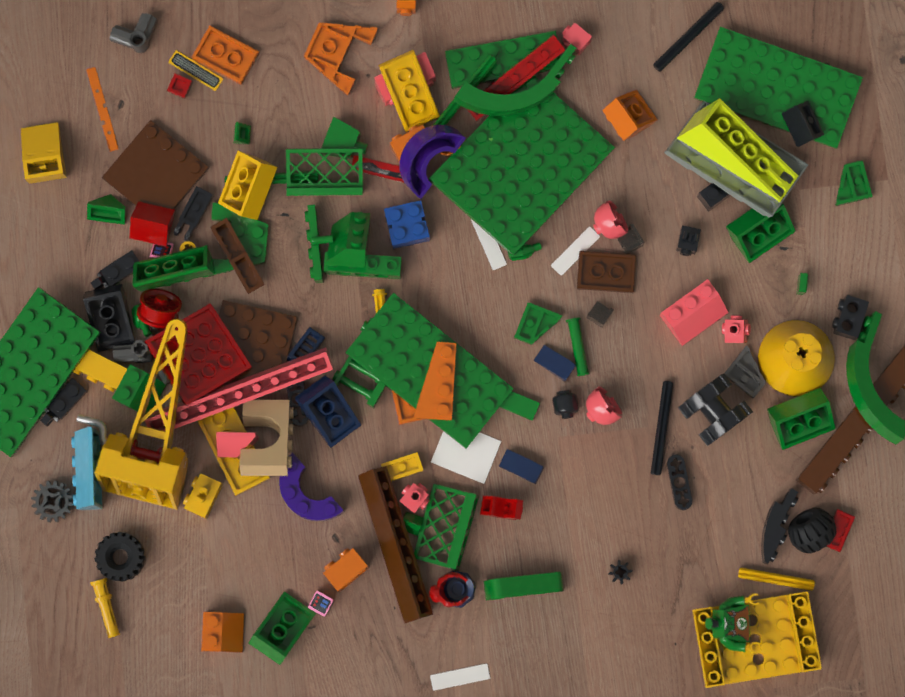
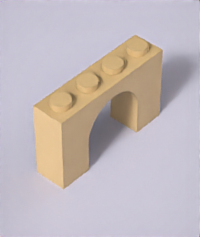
M251 400L243 403L242 417L244 426L270 427L276 430L280 437L275 444L268 448L240 449L241 476H288V468H292V456H289V452L293 450V441L289 440L290 435H293V424H290V419H294V407H290V400Z

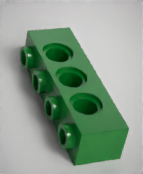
M325 252L324 274L401 280L402 257L366 255L365 268L326 265L328 252Z

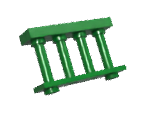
M368 321L364 322V324L361 327V331H363L364 328L368 325ZM348 357L341 371L337 370L332 378L337 387L342 383L365 396V399L368 400L367 405L373 409L386 388L384 383L351 357ZM349 366L374 379L375 383H377L375 389L368 390L345 377L344 375Z

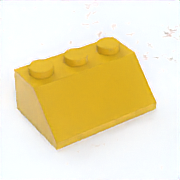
M237 151L218 204L242 217L258 220L278 167L255 156Z

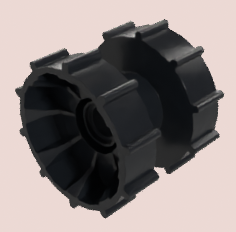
M724 373L678 407L686 419L700 410L711 425L699 434L707 446L753 413L745 400L731 409L721 397V394L733 385Z

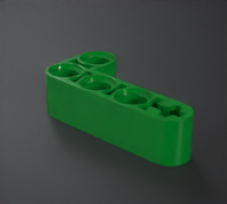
M562 572L483 581L486 601L564 591Z

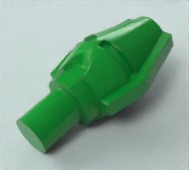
M539 242L533 245L525 244L514 256L509 252L507 254L512 261L524 260L532 256L534 252L541 250L542 247Z
M140 303L131 309L132 320L136 328H140L144 336L149 337L152 335L149 325L143 323L137 317V309L141 305Z

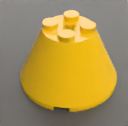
M791 320L778 324L765 335L759 347L758 365L763 378L773 389L788 396H801L823 387L834 369L835 354L831 341L820 328L806 321Z

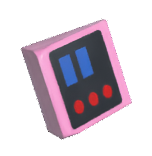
M168 243L167 247L153 244L150 258L172 254L174 244Z
M316 591L308 608L325 617L334 599Z

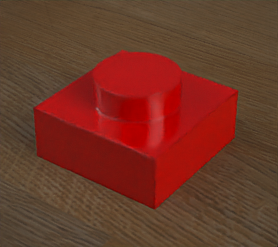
M174 73L167 92L185 99L192 85V80Z

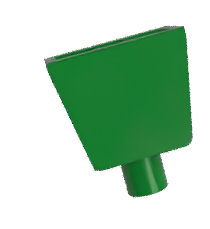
M333 117L321 148H362L363 155H365L368 144L359 141L360 131ZM350 152L345 158L351 160L354 152ZM337 153L329 154V156L341 158Z

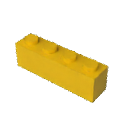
M88 350L73 373L77 375L83 373L87 375V380L95 384L99 381L104 384L103 388L114 392L118 388L127 368Z

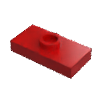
M836 509L833 517L836 525V536L827 547L840 553L855 516Z

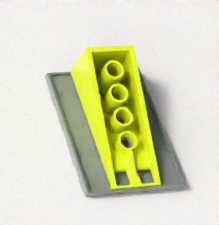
M720 98L711 104L703 101L664 152L686 169H691L709 183H714L738 201L744 202L761 215L769 218L775 214L809 165L753 131Z

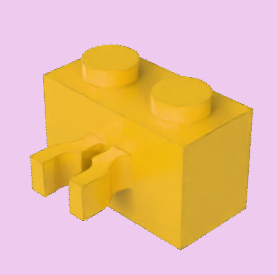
M200 473L199 477L195 476L191 485L194 488L191 494L186 495L183 504L185 505V510L207 519L223 484Z

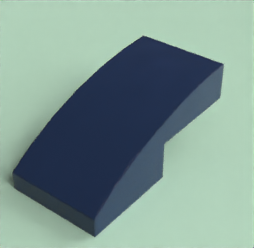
M508 449L499 464L500 468L533 484L537 483L544 469L538 463Z

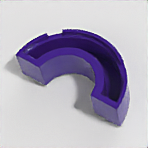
M433 125L422 129L407 142L400 158V174L406 186L418 198L422 199L432 185L426 175L429 161L440 152L450 151L455 153L466 137L454 127Z
M292 452L289 455L292 456V468H288V476L279 477L280 492L287 506L298 516L310 521H328L343 514L344 510L331 496L325 500L316 501L309 499L303 494L300 481L306 467Z

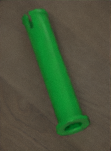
M572 318L566 320V323L569 326L577 377L586 376L590 373L588 371L579 323L581 318Z

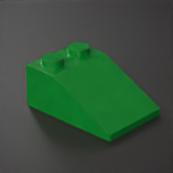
M284 591L248 643L281 665L316 613Z

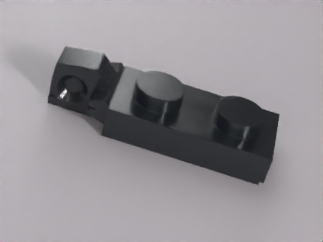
M131 250L97 273L98 278L91 282L92 287L96 290L103 286H114L132 275L134 263L139 262L134 252Z
M72 378L56 395L40 421L48 427L53 420L56 422L60 419L62 420L87 393V390Z

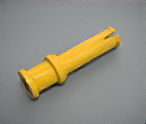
M104 578L90 584L94 588L95 602L99 603L108 638L120 635L110 601L112 594L109 593L106 584L108 580Z

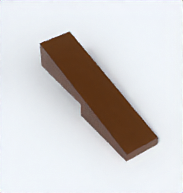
M225 218L210 227L247 293L249 294L264 286V282L228 219Z

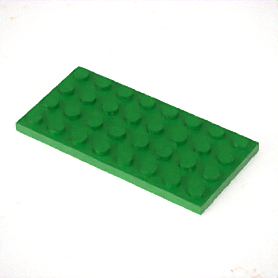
M720 26L694 99L711 104L720 98L734 113L789 133L790 131L783 119L782 113L798 104L809 101L824 133L823 136L812 141L837 149L863 77Z
M40 287L36 289L0 340V450L9 457L15 455L101 333Z
M392 293L345 353L416 409L436 343L456 342L395 293ZM456 343L452 421L429 420L467 449L514 388Z

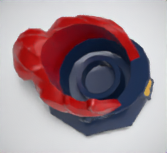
M452 570L440 577L437 585L431 586L429 596L432 601L436 603L441 602L445 607L462 608L474 599L475 582L472 581L468 573Z

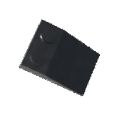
M123 284L85 292L83 301L89 322L101 332L95 340L98 352L113 349V346L134 344L135 337Z

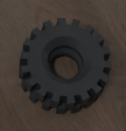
M118 532L105 536L103 541L98 543L94 559L97 563V569L101 571L103 576L114 581H126L133 579L135 575L140 573L146 556H144L145 550L140 541L130 534ZM119 549L125 550L128 555L127 561L121 565L116 564L113 560L114 552Z

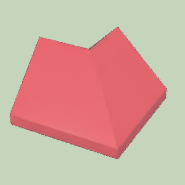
M216 432L217 457H237L240 459V449H250L259 440V436L256 433Z

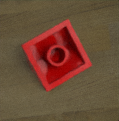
M138 201L131 215L129 238L167 247L176 210Z

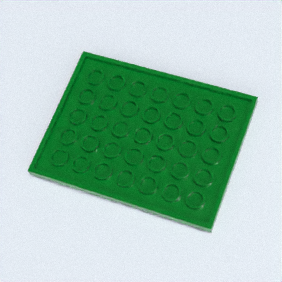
M534 75L511 94L528 90L538 84L540 80ZM553 93L544 102L528 111L508 116L489 115L463 142L461 147L429 178V181L506 251L514 256L607 158L615 147Z

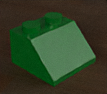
M130 364L112 399L138 412L150 374ZM156 378L154 386L160 398L166 385ZM152 393L145 414L156 405Z

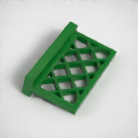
M362 148L286 149V196L363 195ZM350 152H358L359 160L354 165L345 158ZM290 153H298L303 158L297 166L290 161ZM312 153H318L322 157L316 165L308 159ZM330 153H337L341 157L335 165L327 159ZM305 160L313 167L307 175L298 168ZM324 160L332 167L326 175L317 168ZM343 160L351 167L344 175L336 168ZM354 169L359 174V182H351L346 176ZM295 170L304 177L299 183H291V174ZM314 170L323 177L319 182H312L308 178ZM333 170L341 176L338 182H331L327 178Z
M433 484L414 551L415 558L459 571L479 496ZM437 489L443 490L447 495V498L439 503L435 498ZM457 495L465 496L463 504L456 508L452 498ZM449 500L454 509L444 514L440 505ZM438 507L442 516L432 521L430 512ZM456 512L459 521L451 526L446 517ZM445 519L449 528L439 533L435 524ZM433 526L437 535L427 540L425 530ZM451 530L454 539L446 545L441 536ZM439 537L444 547L434 552L430 542ZM427 544L432 554L427 557L418 556L420 548ZM446 549L449 555L447 563L440 562L436 554Z

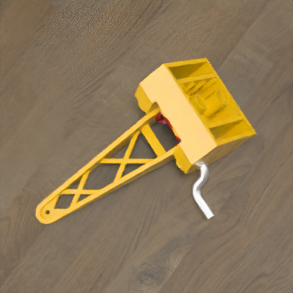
M181 319L171 320L166 327L129 438L122 433L110 434L107 438V427L103 421L80 414L77 416V422L99 428V440L103 447L95 475L104 492L178 510L189 463L183 449L172 447L187 335V325ZM173 336H176L179 349L170 355L167 342ZM164 352H165V355H166V357H167V360H165V361L161 364V361H162V358H163V354H164ZM178 355L175 368L173 359ZM169 363L174 376L173 388L160 401L154 383L158 372ZM152 393L156 405L145 414ZM171 397L167 419L162 404ZM159 409L166 431L142 426V423ZM143 434L163 439V447L158 448L157 451L137 447L138 436Z

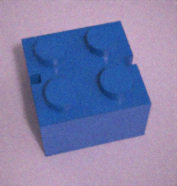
M421 200L384 209L393 249L430 241Z

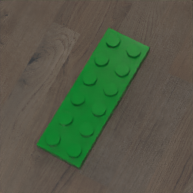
M556 31L445 51L451 88H461L466 81L468 82L490 54L497 59V62L479 84L497 80L552 35H555L557 38ZM561 54L537 73L550 71L561 57Z

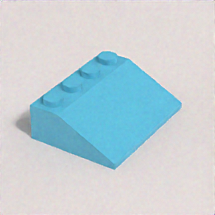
M86 427L75 431V437H72L71 440L72 448H75V456H72V466L76 470V475H73L72 478L73 487H76V494L73 495V505L78 510L103 509L102 488L95 475L101 454L99 431L93 427Z

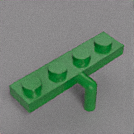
M307 205L308 211H305V221L309 222L310 229L306 230L307 241L311 243V248H308L309 260H313V267H310L311 279L314 278L315 283H324L320 244L333 243V235L319 236L317 208L315 205Z

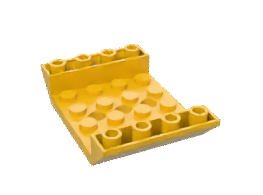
M808 591L752 600L753 603L760 602L758 605L746 603V605H749V615H754L757 619L756 624L750 626V636L756 634L760 638L759 643L761 645L752 646L755 652L758 651L763 656V662L760 665H756L753 662L754 654H751L749 650H746V652L729 650L720 643V639L713 637V630L706 628V619L712 618L713 610L719 609V606L692 610L705 688L822 669Z

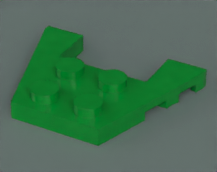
M213 203L212 221H221L227 218L231 222L233 230L253 265L266 263L269 225L259 220L242 217L218 203ZM213 259L214 274L208 277L228 273L234 269L229 260Z

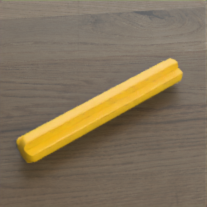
M742 567L738 571L739 578L805 590H813L815 586L814 580Z

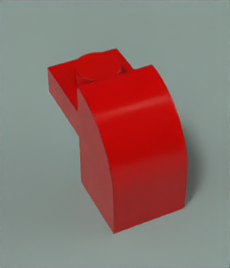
M483 496L480 515L508 520H521L524 500Z

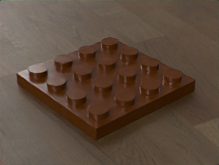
M222 300L219 317L252 366L250 370L231 381H238L287 362L297 322L296 316Z

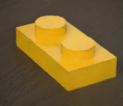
M418 452L381 464L382 467L387 466L391 482L424 471Z

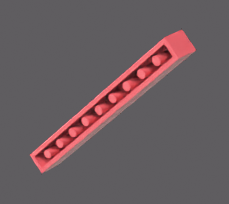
M326 347L219 387L187 407L183 402H179L174 429L333 370V364ZM166 407L163 410L168 419L169 407ZM159 410L152 413L145 420L147 427L166 431Z

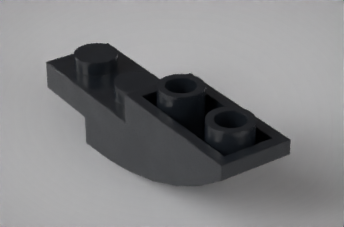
M792 488L788 490L781 504L776 501L772 503L767 514L761 540L762 563L764 564L775 560L778 554L775 550L779 544L782 546L787 537L785 535L787 529L780 525L786 523L789 514H787L789 508H793L798 501V497H796L798 491Z

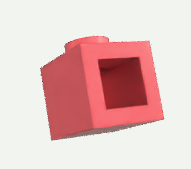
M576 23L572 26L568 25L562 32V35H564L562 38L563 46L567 49L572 44L576 47L575 52L578 55L584 51L592 40V36Z

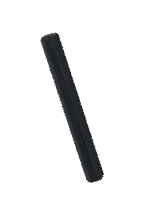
M716 2L654 63V68L661 72L724 10V6L720 2Z
M664 381L662 385L651 466L652 475L659 476L662 472L673 391V382Z

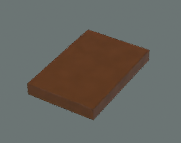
M579 251L577 289L634 294L636 255Z

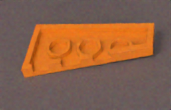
M436 343L413 418L452 421L456 343Z

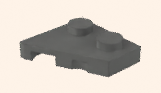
M747 345L724 373L731 382L752 398L758 394L766 383Z

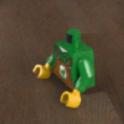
M752 593L748 597L736 596L726 599L720 604L719 609L713 610L712 618H707L705 621L706 628L713 630V637L720 639V643L731 651L746 652V650H749L754 655L760 653L752 649L753 645L760 646L759 642H753L751 645L747 644L750 643L749 605H746V603L758 605L760 602L753 603L751 601L753 596H758L756 593Z

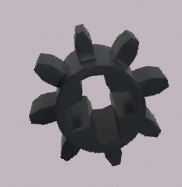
M618 560L616 567L612 564L610 565L613 571L609 572L608 575H613L612 582L620 580L622 585L624 578L630 580V577L627 575L632 570L627 569L628 562L621 565L620 560ZM618 567H621V570H625V574L622 575V578H620L618 574H615V571L618 570Z

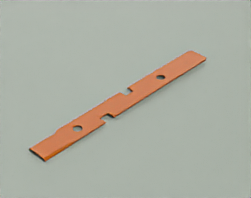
M89 68L86 71L100 120L105 122L102 127L109 151L112 152L118 150L107 107L103 108L105 99L96 68Z

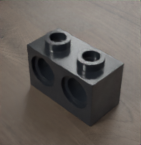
M850 295L840 299L837 310H840L839 316L834 318L832 328H835L833 334L856 340L859 337L869 302ZM848 304H854L856 306L855 313H852L848 310ZM842 322H848L851 325V329L849 331L844 330Z

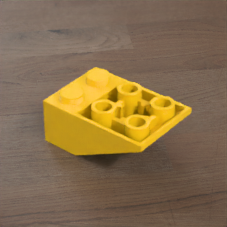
M59 123L21 128L22 161L25 180L31 184L67 178Z

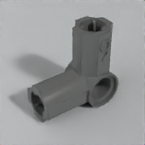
M142 13L134 31L115 25L111 30L109 39L112 42L132 48L137 53H144L149 47L148 42L158 20L150 14ZM137 40H143L141 44H135Z
M136 340L133 345L113 346L115 363L152 362V354L145 341Z

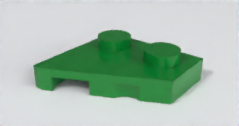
M863 160L845 164L842 169L836 206L872 198Z
M528 302L514 339L533 345L562 318V315Z

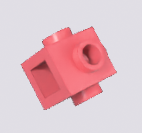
M731 315V319H725V323L722 324V334L725 335V343H747V336L751 332L748 319H742V316Z
M413 483L411 486L408 484L401 494L404 496L399 502L416 514L419 508L423 510L429 503L427 499L429 494L426 493L428 489L420 483L418 485ZM414 494L419 495L417 500L412 499Z

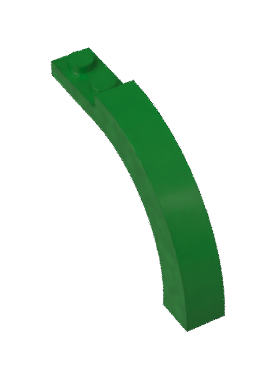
M570 44L545 78L528 90L507 95L493 94L482 91L466 81L455 95L453 101L470 111L490 116H508L528 111L544 102L556 91L561 83L558 79L565 72L564 66L567 63L570 65L576 57L574 54L576 47Z
M875 311L870 316L867 315L862 324L864 326L863 332L859 334L857 341L849 347L846 363L847 381L853 401L865 421L879 435L896 445L905 439V420L894 414L880 399L873 386L869 371L870 350L882 316L881 313Z

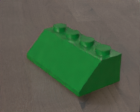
M208 245L135 262L133 266V287L141 292L162 286H171L179 282H188L195 278L208 277L214 274V262Z

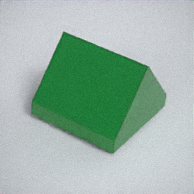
M240 122L235 123L233 144H250V125Z
M406 511L403 520L407 532L418 536L424 517Z

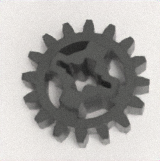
M46 481V486L40 484L41 490H34L37 496L31 497L35 501V504L31 505L32 508H37L35 515L41 514V520L47 517V522L49 523L52 522L53 518L55 522H59V517L66 519L65 513H71V510L68 509L69 506H74L70 502L73 499V495H68L71 489L67 488L64 490L65 484L62 483L58 486V481H54L53 485H51L50 481ZM50 489H58L60 492L54 494ZM42 495H43V496H44L43 503L40 504V500H41V497H42ZM51 497L56 499L55 506L49 505ZM65 499V505L62 508V500ZM54 510L56 514H47L45 512Z

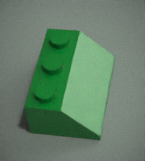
M783 203L770 218L761 215L752 208L726 226L731 239L749 263L796 232Z
M351 212L332 225L331 235H333V243H329L326 265L365 268L370 233V213Z
M821 388L767 409L770 423L782 450L835 430L830 402Z

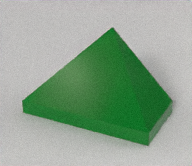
M111 194L87 203V220L125 225L126 207Z

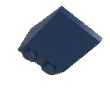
M326 375L295 397L305 415L330 448L361 426L334 381Z

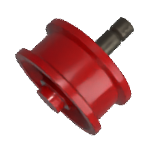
M163 289L145 290L140 295L141 305L137 309V317L143 323L151 326L150 330L152 336L158 333L159 328H166L171 320L179 319L178 312L181 310L182 301L177 295Z

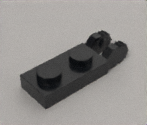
M196 186L179 217V222L173 235L178 236L185 223L190 227L185 233L184 240L189 241L214 195Z

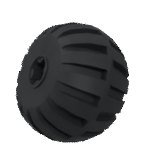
M811 508L798 514L790 522L788 534L791 543L799 551L814 553L827 547L836 536V525L833 517L827 511L821 508Z

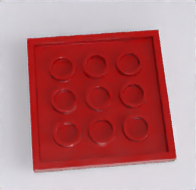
M211 303L182 319L187 325V335L179 397L186 407L252 368ZM165 330L145 341L155 359ZM173 336L167 342L170 355L179 349L176 336ZM164 352V354H163V358H162L161 364H162L165 360H167V357H166V355H165V352ZM178 355L173 359L175 368ZM168 363L162 371L173 386L174 376Z

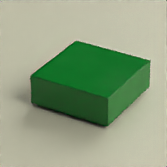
M807 273L799 274L796 295H804L807 292Z

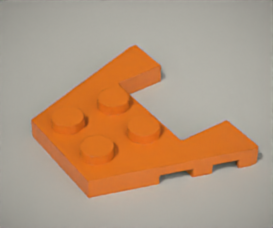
M319 22L304 54V58L344 94L349 96L355 79L338 72L352 39L355 38L372 45L378 28Z

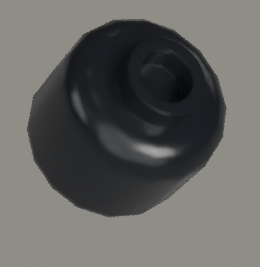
M571 390L556 392V396L552 398L554 413L557 416H562V419L573 418V414L579 411L577 395L571 393Z

